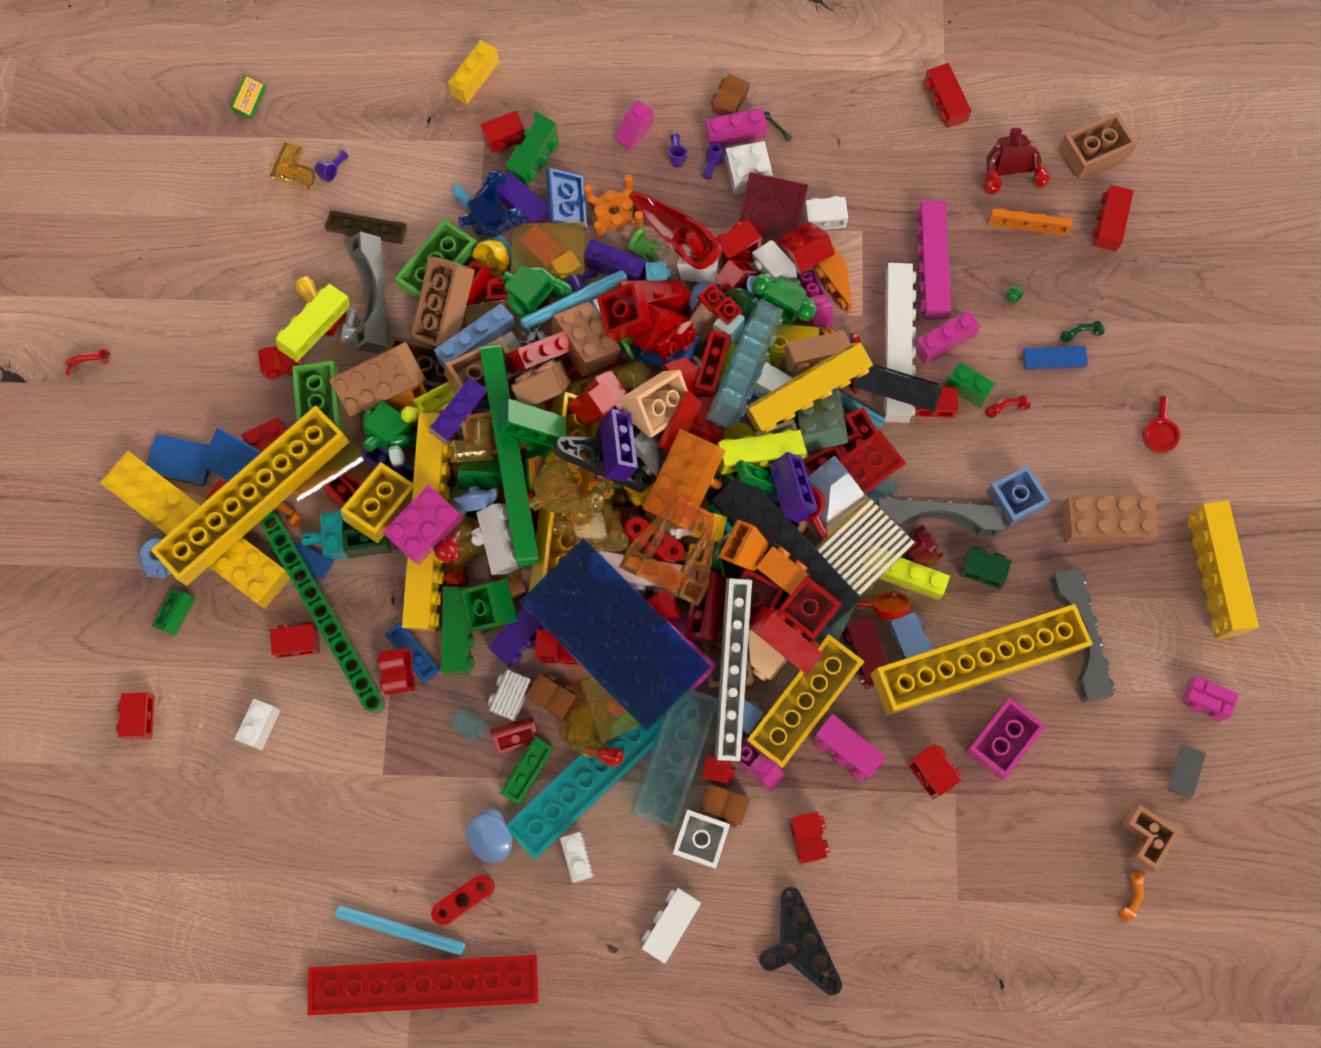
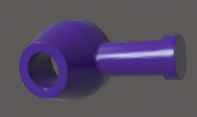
M673 133L670 135L672 146L668 149V158L673 167L680 168L687 159L688 151L684 146L680 145V135Z
M718 143L711 144L706 150L705 159L708 164L705 172L702 174V177L706 180H711L715 165H720L725 159L724 150Z
M341 150L331 162H317L315 172L322 180L326 182L333 181L337 175V167L348 158V154Z
M591 267L590 270L580 275L573 274L564 281L569 283L573 293L583 289L582 282L598 276L595 267Z

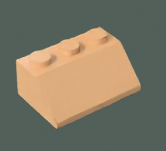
M680 370L663 371L621 397L620 401L624 411L631 413L632 423L648 437H653L667 427L684 392L688 390Z
M750 630L748 634L750 662L755 668L752 672L763 681L769 679L772 682L788 661Z

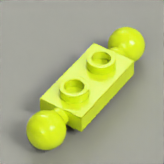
M449 381L415 398L413 402L416 407L407 406L402 409V420L406 423H413L416 421L419 413H438L444 410L456 395Z

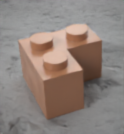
M1142 805L1133 806L1121 824L1122 827L1140 838L1129 858L1148 871L1158 870L1180 833L1178 829Z

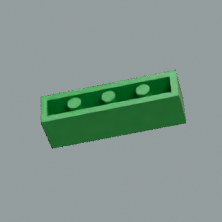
M443 587L441 673L444 676L470 675V669H474V657L471 656V648H474L475 639L469 630L460 590L469 587Z

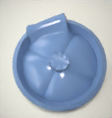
M478 486L469 488V492L454 497L453 501L461 507L463 512L484 509L496 502L499 490L498 488L479 490Z
M166 534L152 536L143 543L139 550L138 562L148 577L167 579L168 575L171 574L151 551L156 544L167 536Z

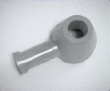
M355 309L347 310L346 322L342 329L341 344H355L354 331L356 328L353 327L355 316L357 315Z

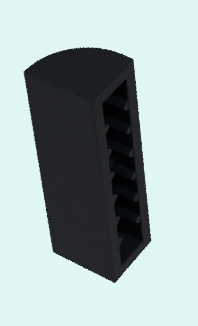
M872 363L873 366L868 368L869 372L856 378L854 388L935 412L943 388V384Z

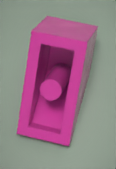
M637 100L625 114L615 141L631 150L654 123L653 110Z

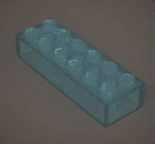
M761 299L747 317L706 416L707 420L729 429L733 423L737 424L740 417L745 415L749 406L746 402L748 398L751 399L756 389L753 385L755 381L759 380L763 371L760 367L767 361L770 354L767 350L769 347H772L776 339L774 335L775 330L778 331L783 322V319L780 318L783 312L782 309Z
M673 685L630 811L632 814L676 829L719 699L680 685Z

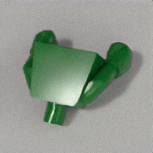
M522 266L515 274L506 271L502 276V282L505 283L507 293L506 299L511 310L518 317L519 322H521V318L533 313L550 292L557 299H562L572 294V287L569 283L554 277L542 267L527 268ZM541 324L535 325V328L541 329Z
M760 274L754 279L752 283L753 291L763 295L760 301L762 309L791 326L797 316L804 321H809L814 317L816 305L811 298L805 297L806 291L800 287L801 283L799 280L791 279L789 281L781 277L779 280L773 281L774 278L769 274Z
M381 401L364 412L362 425L367 439L363 442V446L366 450L372 452L379 446L388 451L389 447L395 445L399 447L409 445L410 448L416 450L417 432H413V423L404 422L401 418V413L390 407L388 403Z

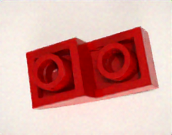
M713 282L696 297L713 315L727 326L742 312L739 306L729 296L726 297Z
M691 321L671 330L656 343L660 360L668 362L678 349L686 351L694 342L696 333Z

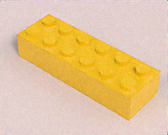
M861 343L850 344L745 406L743 409L755 430L769 432L777 427V422L793 418L795 411L801 409L804 411L814 405V400L820 398L822 400L832 394L831 390L839 387L841 389L851 383L849 379L864 376L869 372L868 368L873 366Z
M1228 500L1203 503L1188 515V527L1192 529L1193 533L1192 544L1198 555L1197 566L1201 570L1203 577L1202 588L1207 594L1208 600L1206 605L1212 616V631L1216 634L1217 639L1243 636L1259 628L1230 502Z
M829 634L818 648L823 653V656L807 675L802 671L797 674L747 739V741L782 768L864 663L862 659Z

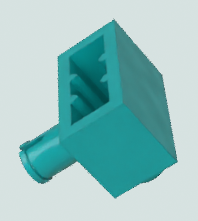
M341 511L320 514V531L301 534V537H304L302 539L303 546L322 543L323 555L327 559L349 558L343 550L342 531L348 530V523L343 520Z

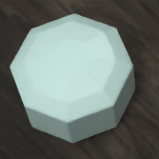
M398 445L389 447L388 452L392 465L395 468L403 466L404 453Z

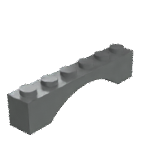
M360 231L349 239L350 258L362 277L366 293L364 317L354 331L355 349L377 354L388 347L381 237Z
M882 497L873 505L879 507L873 513V517L880 510L884 512L873 522V526L884 516L887 515L889 517L875 531H880L891 520L894 523L886 531H890L896 525L900 528L911 521L929 518L955 523L976 537L996 538L1004 530L1001 506H993L991 503L974 505L972 502L958 504L952 501L933 502L929 499L912 501L910 498L895 500L891 497Z
M1080 568L1054 573L1050 577V582L1055 599L1065 607L1073 604L1076 605L1093 644L1084 649V663L1077 680L1082 703L1108 699L1114 695L1115 685L1113 680L1109 678V663L1107 658H1104L1102 652L1103 641L1100 636L1098 637L1096 629L1098 622L1096 617L1092 615V600L1090 595H1087L1085 589L1087 584L1085 575L1081 574Z

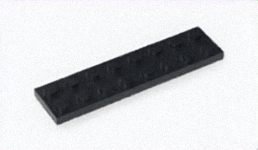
M738 475L712 499L734 525L737 520H741L755 526L768 542L765 555L772 546L777 549L781 546L790 553L789 559L794 563L798 560L808 568L806 572L809 574V577L843 604L826 626L829 629L862 600L858 593L789 519L784 518L782 511L758 486L742 482Z

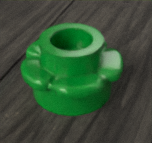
M1020 285L1012 286L1007 291L1008 303L1016 304L1021 299L1024 290L1021 289Z

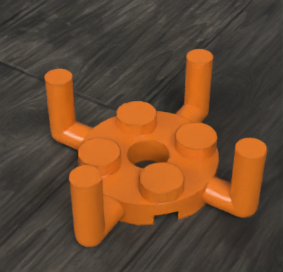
M631 175L625 176V188L622 193L608 190L600 198L593 196L590 185L584 186L586 201L595 205L594 212L597 221L594 223V230L597 238H601L606 230L613 231L621 227L623 229L629 224L637 228L643 227V213L637 211L634 217L633 202L629 198L633 190ZM611 208H618L620 210L617 214L609 213Z

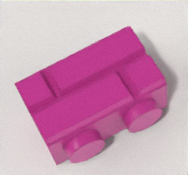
M1194 676L1188 681L1182 703L1187 704V708L1194 712L1203 711L1209 714V718L1222 721L1232 716L1239 694L1201 677Z

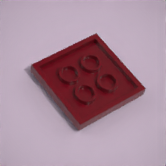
M750 172L739 222L742 223L748 219L762 238L779 240L784 234L799 229L809 185Z

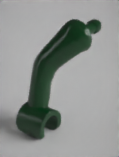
M1101 321L1076 324L1068 330L1062 331L1060 339L1062 342L1067 343L1079 332L1093 330V334L1096 336L1103 335L1105 332L1104 325Z

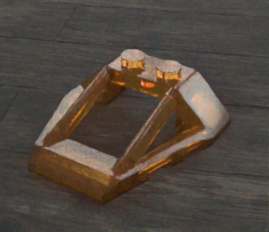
M678 496L630 544L619 567L699 606L709 585V572L712 565V552L719 516ZM673 519L702 533L680 571L652 558ZM656 531L645 552H639L642 546ZM705 546L698 578L696 580L688 576V574Z

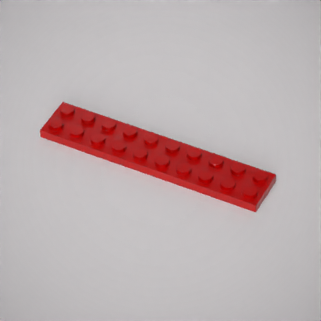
M538 955L308 967L307 1016L539 1003Z

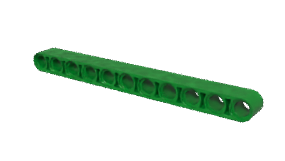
M501 343L480 346V353L517 567L539 564L519 442L516 443L497 432V409L508 399H511Z
M270 512L260 521L262 530L365 710L373 714L381 713L385 708V699L316 578L309 569L284 522L276 514ZM276 520L275 526L268 528L269 523ZM286 537L285 543L279 546L278 541ZM291 555H296L295 561L288 563V558ZM306 572V577L298 581L299 574ZM311 590H316V595L308 599V593ZM326 607V613L318 617V611ZM336 625V632L329 635L328 629ZM346 643V650L342 653H339L338 647L341 644ZM353 661H357L356 669L354 671H349V664ZM367 679V687L363 690H360V681ZM372 698H378V705L375 708L369 707V702Z

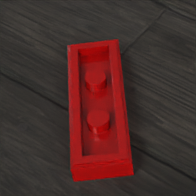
M690 391L684 392L657 445L667 455L679 430L689 431L702 405Z

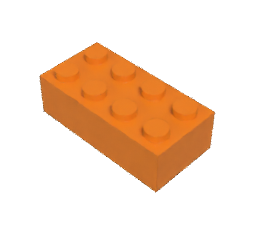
M680 429L643 509L689 530L726 450Z

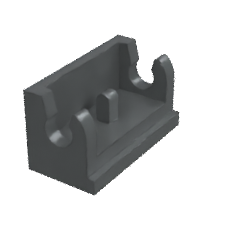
M1180 745L1168 784L1169 791L1189 799L1193 797L1205 759V752Z

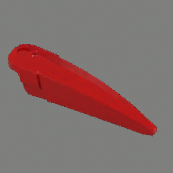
M633 191L629 195L636 208L643 213L646 221L674 249V252L697 270L708 268L718 259L722 251L721 245L712 232L701 223L694 220L691 216L642 193Z

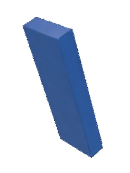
M1086 346L1023 349L1025 370L1081 368L1088 365Z
M286 537L278 541L279 546L285 543ZM294 541L312 574L324 580L334 562ZM271 545L268 551L277 556ZM291 555L288 558V562L292 563L295 561L296 555Z
M402 621L385 633L396 649L410 648L413 660L412 670L424 684L441 672V669L411 631L402 628Z

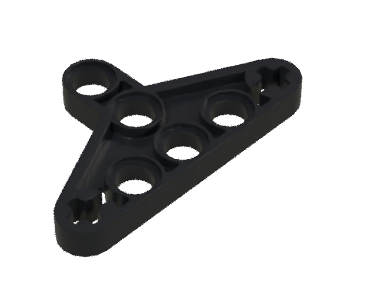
M600 426L597 428L596 437H560L553 445V452L558 458L606 478L605 468H602L599 464V461L604 463ZM579 453L585 454L588 460L582 459ZM638 464V468L626 482L609 479L640 493L644 492L652 483L651 477Z
M795 887L784 889L780 898V943L761 953L759 958L760 965L766 971H774L790 963L823 992L832 996L837 995L842 989L841 979L800 891ZM788 891L792 894H797V897L794 899L797 906L801 903L803 908L796 909L790 913L789 908L794 907L790 901H785ZM798 912H803L807 916V923L803 926L795 923L794 918ZM808 934H814L817 937V944L812 948L806 946L804 941ZM789 943L794 944L797 948V953L794 957H787L784 954V947ZM768 953H772L776 957V964L773 967H767L763 963V958ZM822 955L826 957L828 963L824 969H818L815 966L814 962L817 956ZM832 969L833 973H829L831 980L837 981L834 991L830 988H825L828 981L825 976L821 979L819 973H826Z

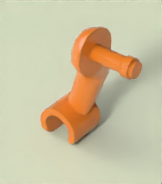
M281 502L272 510L284 512L289 516L287 521L295 528L303 521V518L284 502Z
M1145 871L1133 872L1130 876L1134 892L1133 901L1129 908L1124 906L1118 916L1126 923H1129L1137 916L1136 912L1144 900L1143 877L1146 875Z

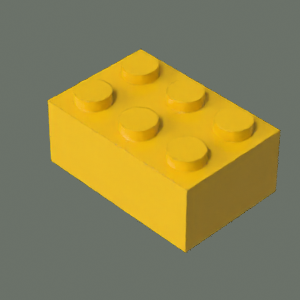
M380 462L340 510L343 520L378 543L384 536L382 532L412 502L413 483Z

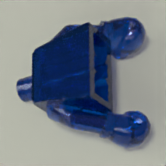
M491 170L487 174L483 186L467 202L466 214L458 216L461 227L471 225L478 236L498 237L508 232V230L520 227L525 223V213L518 208L504 210L495 192L496 188L506 183V175L503 172Z

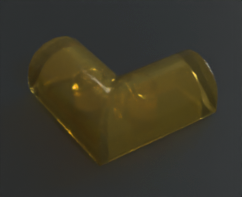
M284 142L270 176L274 180L311 189L315 182V171L313 168L298 165L304 152L302 147Z
M492 417L470 418L471 439L449 441L450 462L494 460Z

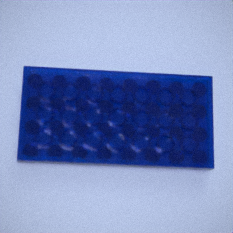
M585 538L519 601L646 731L711 668Z

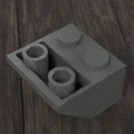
M638 429L633 433L636 458H639L641 461L638 465L649 476L652 474L658 477L668 455L657 446L659 440L655 435L648 437Z

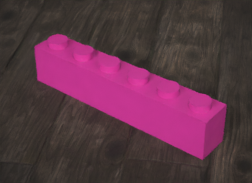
M921 201L919 209H916V221H919L916 237L920 239V245L917 247V256L921 257V263L918 264V275H922V281L919 282V293H922L923 300H920V312H923L924 319H948L951 313L946 201Z

